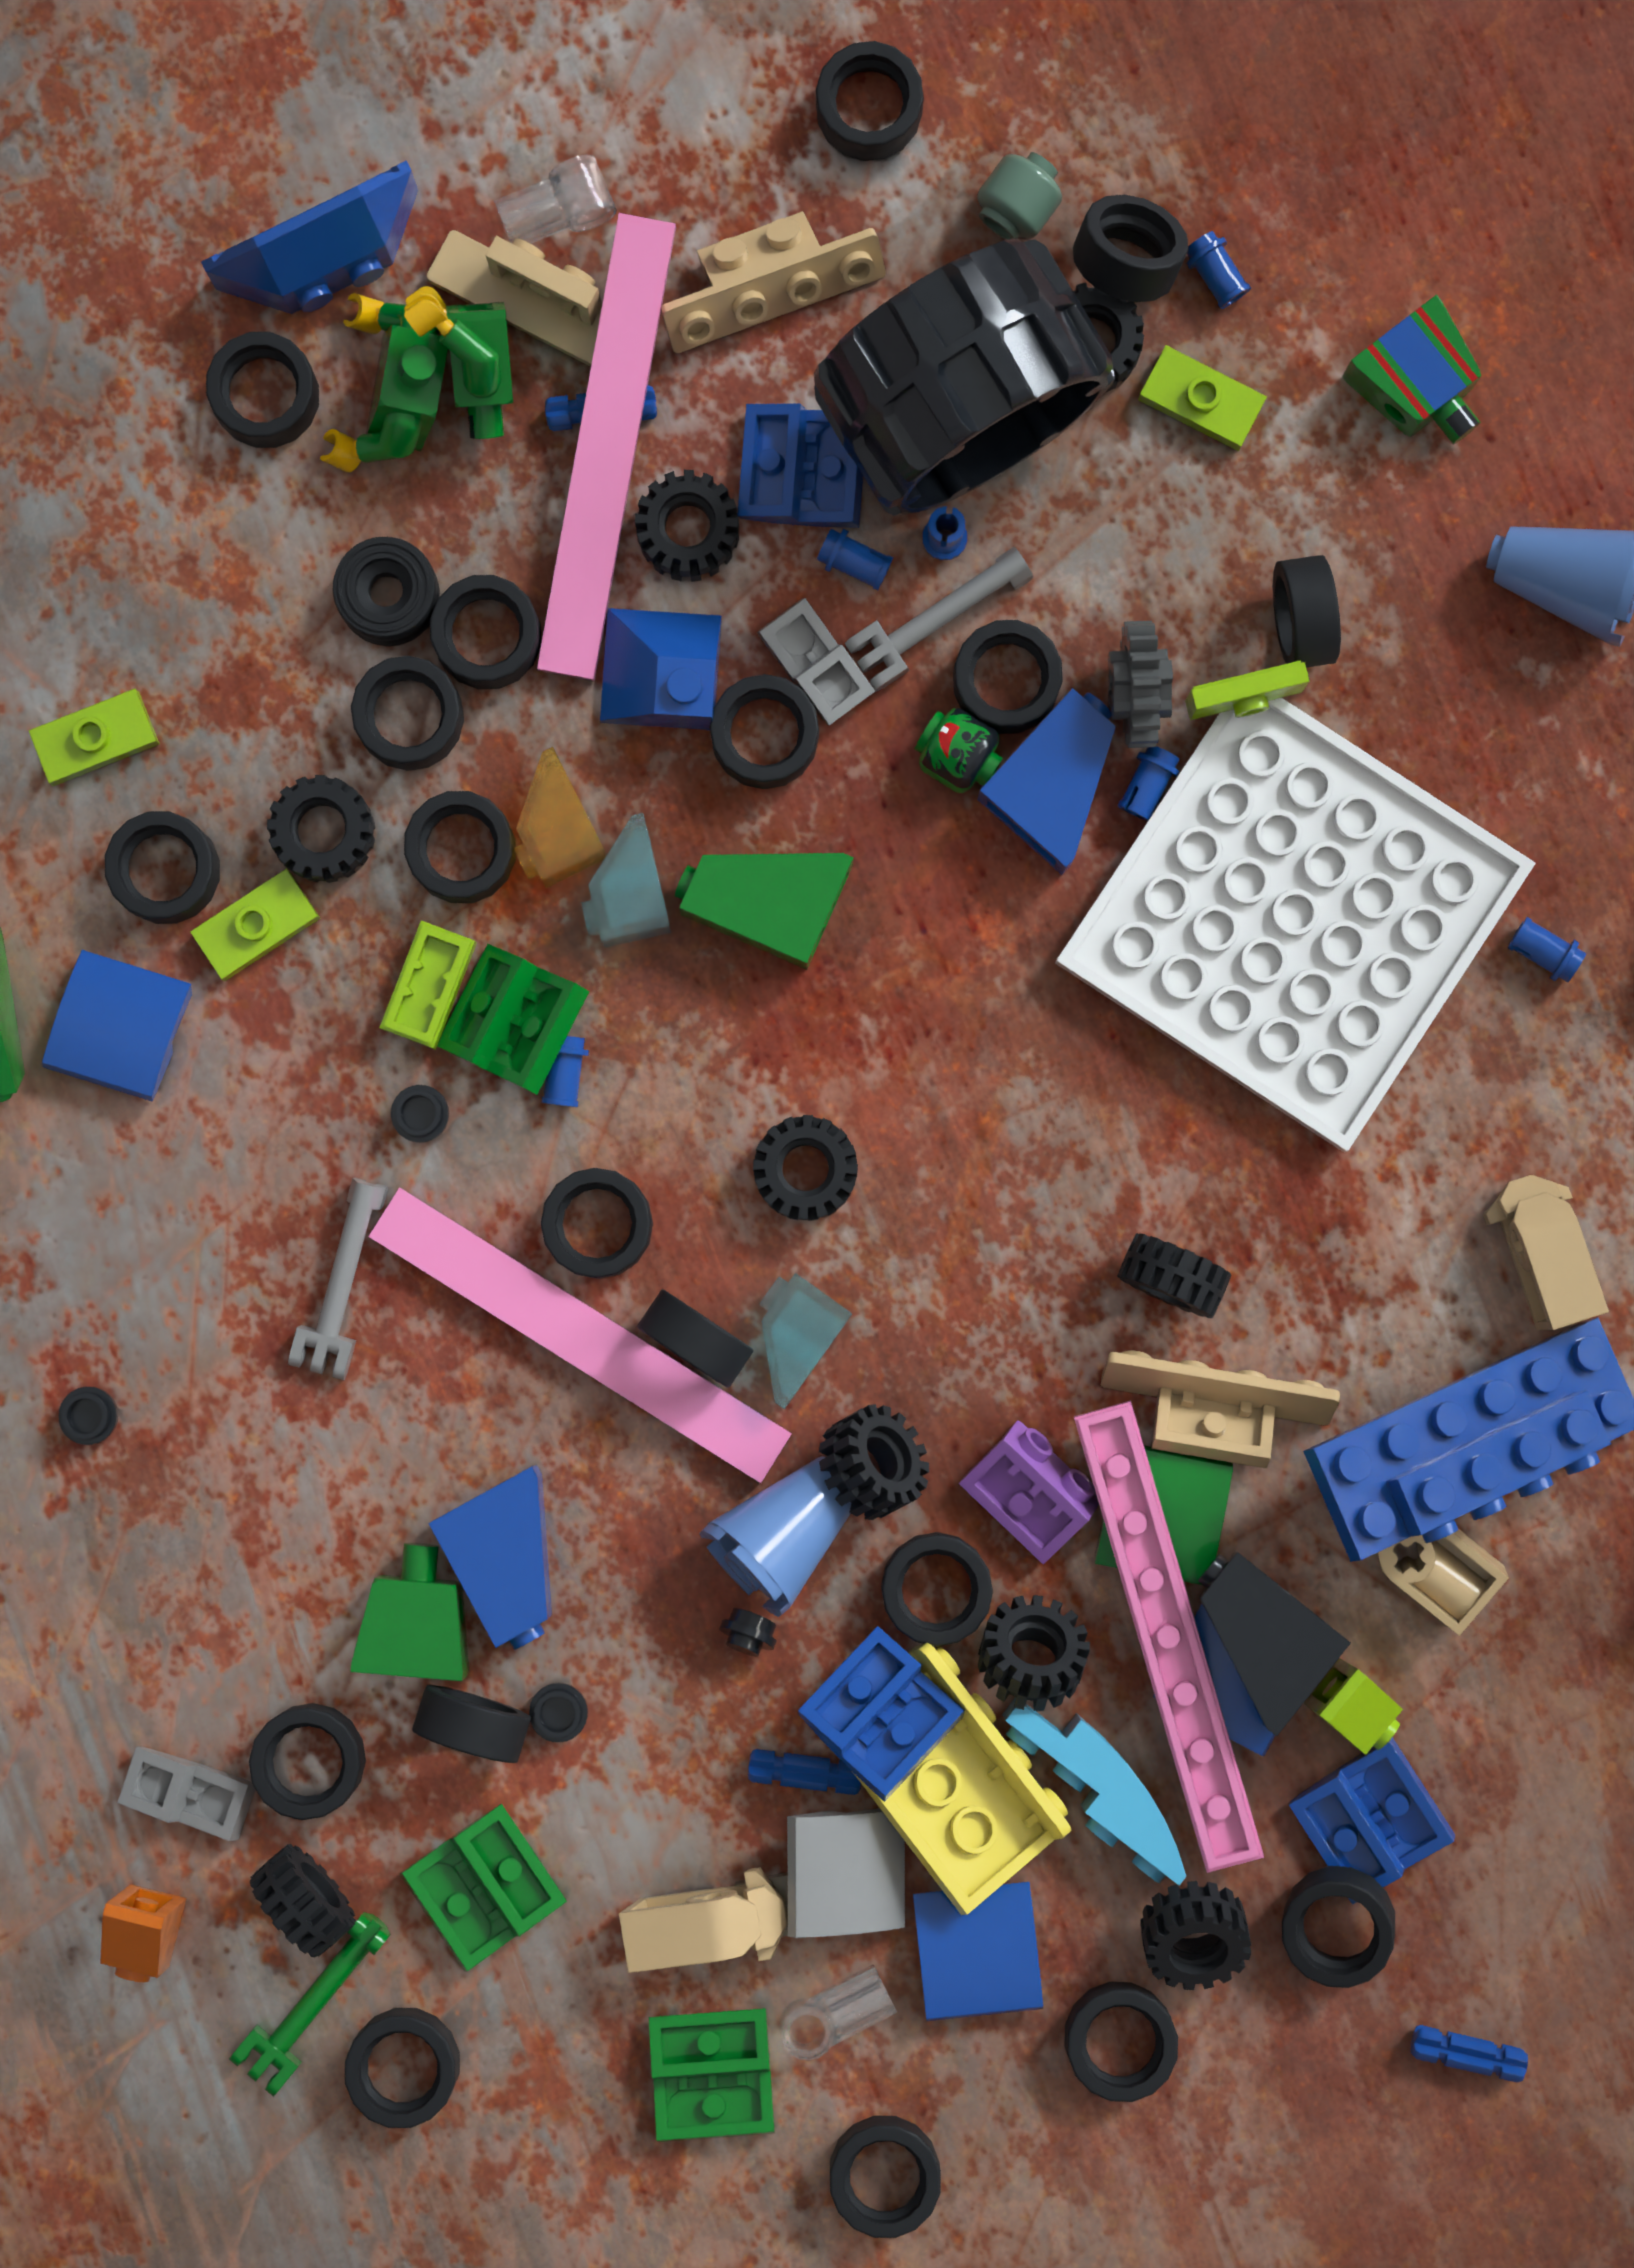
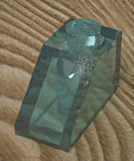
M644 813L632 815L588 884L592 900L581 902L589 936L600 934L601 942L605 948L672 932Z
M796 1273L789 1282L779 1276L759 1304L768 1311L761 1322L774 1400L783 1409L789 1404L852 1315L850 1311Z

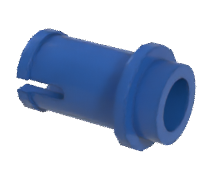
M1211 231L1188 246L1187 256L1189 260L1186 265L1189 269H1197L1216 298L1220 309H1224L1245 296L1251 290V287L1245 282L1224 249L1227 245L1226 239L1224 237L1218 239L1214 231Z
M947 506L936 509L925 525L922 541L926 552L933 558L952 560L958 557L966 547L967 530L965 528V519L957 508L953 507L952 514L946 513ZM948 530L953 534L948 535L947 541H942V534L938 531Z
M830 529L817 557L818 561L826 564L824 570L830 572L832 568H835L872 586L873 589L878 591L894 557L887 556L847 537L849 531L843 529L841 533Z
M1158 746L1147 747L1145 753H1138L1136 758L1141 762L1122 800L1117 805L1123 811L1137 818L1141 817V819L1147 822L1151 818L1170 777L1177 778L1180 772L1176 769L1180 759Z
M1526 917L1507 947L1511 951H1516L1551 972L1550 979L1556 981L1559 977L1567 983L1574 976L1586 956L1584 951L1577 948L1579 945L1578 941L1573 940L1571 943H1568L1534 923L1529 917Z
M566 1037L545 1079L544 1096L541 1103L578 1107L579 1101L577 1099L583 1055L589 1056V1050H584L585 1038Z

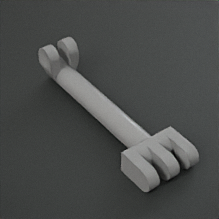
M1015 547L996 558L997 563L888 636L876 620L845 642L851 654L860 651L869 643H872L874 646V650L857 662L863 673L871 670L883 661L886 664L887 668L870 680L876 692L910 671L900 656L902 653L1008 582L1016 590L1033 579L1034 576Z
M355 1177L352 1178L346 1200L350 1204L316 1329L304 1325L297 1327L288 1365L300 1368L305 1359L308 1346L315 1348L310 1371L323 1374L329 1353L336 1354L337 1358L333 1366L332 1377L345 1380L357 1340L340 1336L339 1332L372 1209L380 1210L383 1208L388 1193L387 1186L366 1182V1180Z

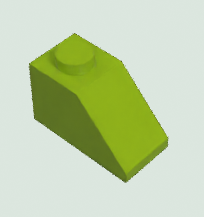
M1341 1658L1336 1661L1304 1702L1308 1708L1365 1755L1372 1746L1380 1750L1391 1740L1400 1726L1396 1717L1403 1710L1364 1673Z

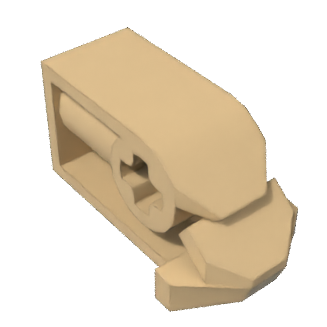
M1529 1175L1508 1182L1495 1202L1484 1212L1483 1217L1486 1225L1501 1222L1537 1331L1555 1330L1608 1313L1609 1310L1581 1227L1572 1207L1565 1201L1573 1198L1569 1187Z
M1461 1530L1430 1543H1425L1422 1535L1409 1537L1378 1552L1382 1571L1386 1576L1459 1636L1509 1579L1505 1566ZM1414 1542H1417L1416 1546L1419 1557L1414 1560L1409 1556H1405L1401 1561H1398L1396 1545L1401 1543L1403 1546L1409 1547Z
M761 1867L751 1868L744 1872L746 1884L640 1898L619 1913L628 1973L724 1961L743 1956L751 1947L757 1951L758 1961L770 1960L775 1956L779 1941L788 1925L785 1899L780 1895Z

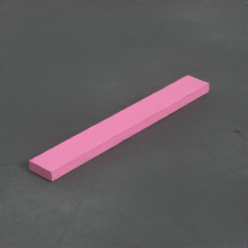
M622 213L618 214L538 659V671L591 681L595 680L675 237V223Z
M400 1187L368 1236L759 1483L763 1481L792 1434Z
M1131 1400L1074 1416L1206 1872L1209 1873L1264 1858Z

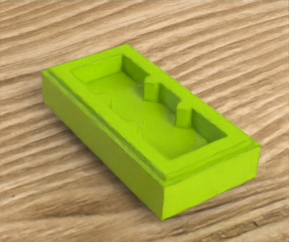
M1165 345L1138 400L1239 452L1267 396Z
M1300 660L1194 686L1185 703L1190 720L1234 710L1235 717L1237 718L1246 717L1269 709L1268 701L1302 693L1310 680L1305 662L1301 663Z
M136 688L28 730L47 780L53 787L160 745L141 695Z
M286 868L190 932L219 977L223 981H227L321 918L291 872Z
M421 920L379 1028L436 1050L477 942Z

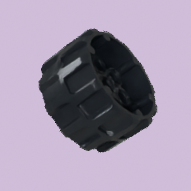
M1013 238L968 253L940 267L879 306L845 334L827 357L819 363L814 372V389L818 405L846 452L858 466L883 509L893 516H904L909 513L926 511L954 500L1021 463L1057 438L1088 412L1112 385L1115 376L1110 352L1048 248L1035 239L1021 242L1017 238Z

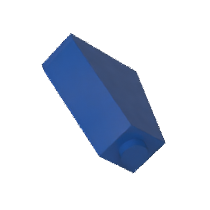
M1073 688L981 788L977 799L1061 875L1070 868L1075 858L1116 728L1109 721L1112 717V712L1100 699L1089 692L1082 697Z
M536 1464L428 1523L495 1648L509 1641L513 1649L516 1650L545 1634L540 1623L552 1615L543 1478Z

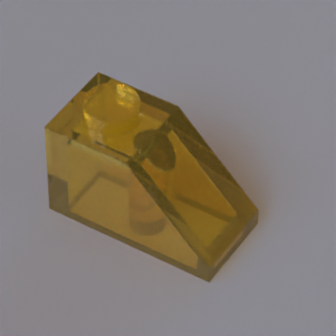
M551 747L543 751L516 827L523 844L513 849L528 879L539 875L545 887L548 888L608 857L554 748Z

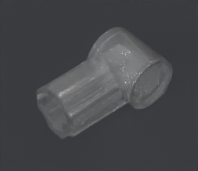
M581 155L568 159L553 168L549 173L548 179L494 200L495 207L510 243H513L514 239L518 238L532 244L569 228L573 232L587 231L604 224L617 212L610 191L593 155Z
M873 1964L809 1998H802L791 2002L785 2007L780 2016L779 2029L783 2045L789 2054L799 2060L811 2061L822 2057L828 2052L830 2047L897 2013ZM813 2015L823 2023L819 2038L807 2044L794 2040L790 2035V2028L794 2020L799 2016Z

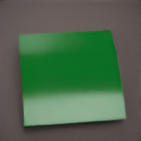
M487 944L442 1032L437 1047L538 1095L590 991L570 980L541 969L519 956Z
M1144 1445L1184 1582L1202 1585L1198 1582V1579L1217 1556L1231 1485L1233 1463L1151 1449L1150 1446ZM1103 1519L1095 1551V1564L1118 1568Z
M499 1804L399 1873L462 1969L466 1972L514 1937L521 1936L567 1902L502 1804Z
M766 2008L649 2017L651 2074L654 2084L657 2142L775 2133Z

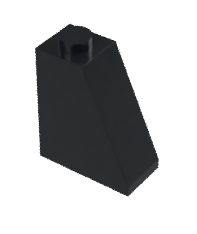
M1235 1551L1229 1560L1219 1553L1198 1579V1582L1206 1587L1199 1596V1599L1264 1726L1275 1736H1278L1351 1642L1240 1553Z

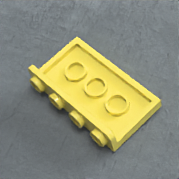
M925 1643L915 1646L908 1653L921 1664V1672L965 1710L964 1716L885 1802L860 1778L857 1777V1779L961 1915H968L1056 1839H1063L1072 1830L1065 1819L1068 1811L1062 1800L1048 1787L1042 1789L1029 1772L1032 1764L1026 1753L1014 1741L1009 1740L1006 1742L993 1725L996 1721V1716L990 1706L978 1694L973 1693L970 1695L957 1678L960 1674V1669L955 1660L942 1647L934 1648L931 1644Z

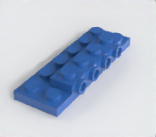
M1597 1317L1577 1324L1308 1448L1303 1452L1350 1562L1360 1561L1409 1537L1422 1535L1425 1543L1447 1537L1459 1530L1455 1519L1470 1512L1473 1520L1487 1517L1507 1507L1502 1496L1518 1490L1520 1497H1526L1552 1486L1554 1483L1550 1473L1564 1467L1567 1475L1600 1463L1596 1451L1611 1445L1610 1441L1634 1430V1398L1601 1322Z

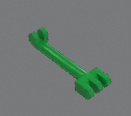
M362 1913L355 1922L356 1924L347 1932L351 1936L350 1939L271 2036L259 2025H256L229 2058L238 2067L249 2057L252 2048L258 2052L261 2057L247 2073L255 2082L270 2064L277 2068L279 2072L271 2077L265 2088L273 2097L302 2062L289 2049L368 1952L375 1955L391 1935L386 1924L377 1916L371 1913Z

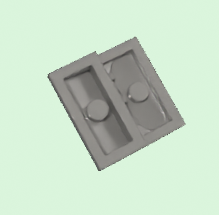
M880 1808L848 1813L829 1810L787 1816L788 1937L840 1936L905 1928V1841Z

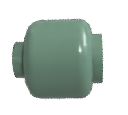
M1031 152L1027 158L1015 154L1006 155L1001 159L977 193V200L982 208V211L979 213L980 219L989 229L1005 240L1018 237L1023 239L1034 238L1062 201L1061 190L1054 180L1058 174L1057 169L1044 157L1034 152Z

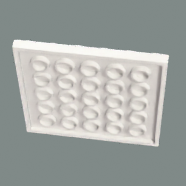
M1279 698L1268 701L1269 709L1254 715L1237 718L1235 717L1234 710L1219 713L1055 964L1345 1153L1348 1152L1536 863L1288 701Z

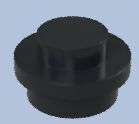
M413 1085L404 1089L396 1096L391 1107V1120L394 1128L402 1137L412 1142L425 1143L436 1139L443 1133L449 1121V1107L446 1099L436 1089L426 1085Z
M97 1387L75 1389L64 1398L59 1409V1424L62 1431L70 1440L82 1445L97 1444L106 1440L113 1433L118 1422V1409L114 1399L106 1391Z
M733 1608L729 1620H722L719 1627L721 1632L729 1636L726 1642L727 1646L750 1656L758 1657L761 1649L774 1650L777 1642L772 1637L776 1624L763 1616L747 1610Z
M566 1683L549 1684L540 1689L532 1699L529 1709L530 1722L536 1733L548 1741L565 1742L571 1740L582 1731L588 1718L587 1702L582 1693L572 1685Z

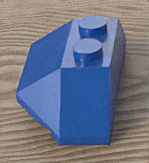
M406 160L390 168V170L370 178L297 216L201 261L215 289L289 314H293L301 309L303 312L320 309L332 300L334 293L352 284L355 287L368 285L383 275L384 268L394 263L418 193V187L412 170Z

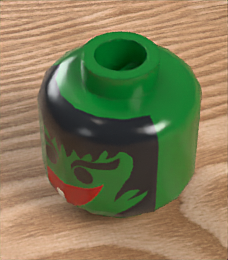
M953 708L946 715L937 711L914 750L921 753L919 758L920 769L957 793L969 791L976 782L984 786L1003 761V757L995 753L999 744L998 732L960 708Z

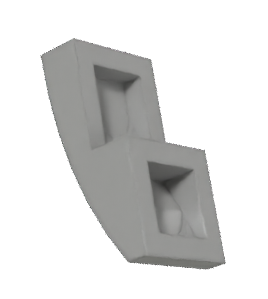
M806 598L799 600L757 632L794 684L804 690L815 710L827 725H831L875 692L842 644L838 645Z
M139 1746L135 1749L117 1803L167 1823L181 1822L224 1840L235 1841L239 1840L255 1788L251 1781L184 1758Z

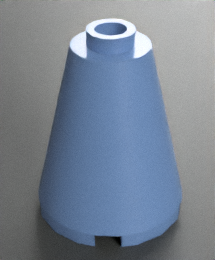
M1511 526L1506 537L1495 536L1486 564L1487 569L1495 570L1494 583L1610 645L1621 646L1625 636L1614 633L1618 620L1630 623L1634 612V531Z
M823 1456L816 1458L710 1521L699 1533L701 1538L713 1540L707 1546V1549L726 1573L748 1595L759 1589L770 1598L762 1607L777 1617L790 1609L851 1514L849 1513L851 1502L841 1506L835 1500L840 1491L837 1487L828 1490L824 1482L831 1477L829 1471L820 1470L819 1461L826 1458Z

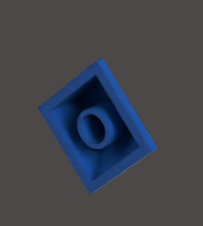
M608 608L600 723L710 730V722L713 721V710L717 697L722 616Z

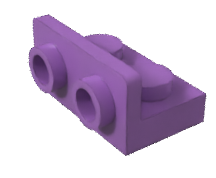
M1016 1421L1003 1438L959 1483L1042 1564L1047 1562L1090 1520L1099 1505L1094 1485L1089 1478L1077 1469H1070L1053 1453L1050 1442L1043 1434L1033 1428H1027L1021 1421Z

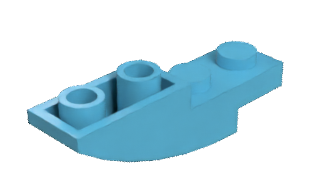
M1015 1697L1002 1714L1005 1721L1012 1726L1006 1735L1033 1756L1041 1748L1058 1761L1053 1771L1077 1791L1081 1792L1086 1784L1093 1788L1080 1804L1084 1812L1091 1817L1085 1826L1111 1847H1114L1120 1839L1133 1849L1137 1855L1132 1862L1159 1884L1167 1876L1180 1886L1186 1878V1873L1174 1838L1150 1793L1124 1758L1096 1729L1077 1713L1065 1729L1061 1731L1038 1712L1034 1711L1029 1705L1025 1704L1024 1710L1015 1708Z

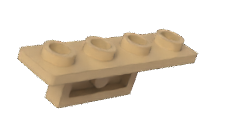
M803 211L786 218L777 219L770 224L732 238L723 239L716 244L697 250L701 267L710 287L663 304L661 313L674 352H684L883 278L886 275L879 238L873 228H868L820 246Z
M456 230L449 232L427 273L428 281L431 284L469 304L504 302L506 321L509 325L591 367L602 303L599 289L594 286L596 282L590 275L572 265H565L563 270L543 260L545 255L541 250L522 239L515 238L513 243H510L496 235L489 248Z
M1134 1350L1121 1353L1110 1352L1101 1378V1386L1103 1388L1157 1397L1151 1449L1267 1468L1271 1459L1274 1417L1318 1425H1329L1340 1399V1392L1338 1390L1324 1388L1320 1383L1311 1380L1287 1382L1267 1378L1264 1374L1252 1370H1242L1235 1373L1211 1369L1199 1361L1186 1360L1176 1363L1153 1359L1144 1352Z

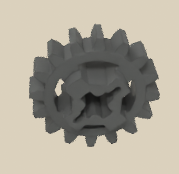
M1152 620L1126 621L1121 629L1120 651H1110L1108 654L1109 709L1111 708L1112 720H1123V733H1125V744L1128 745V748L1156 747V743L1159 741L1160 718H1170L1172 715V661L1168 659L1167 649H1158V637L1155 635V624L1152 623Z

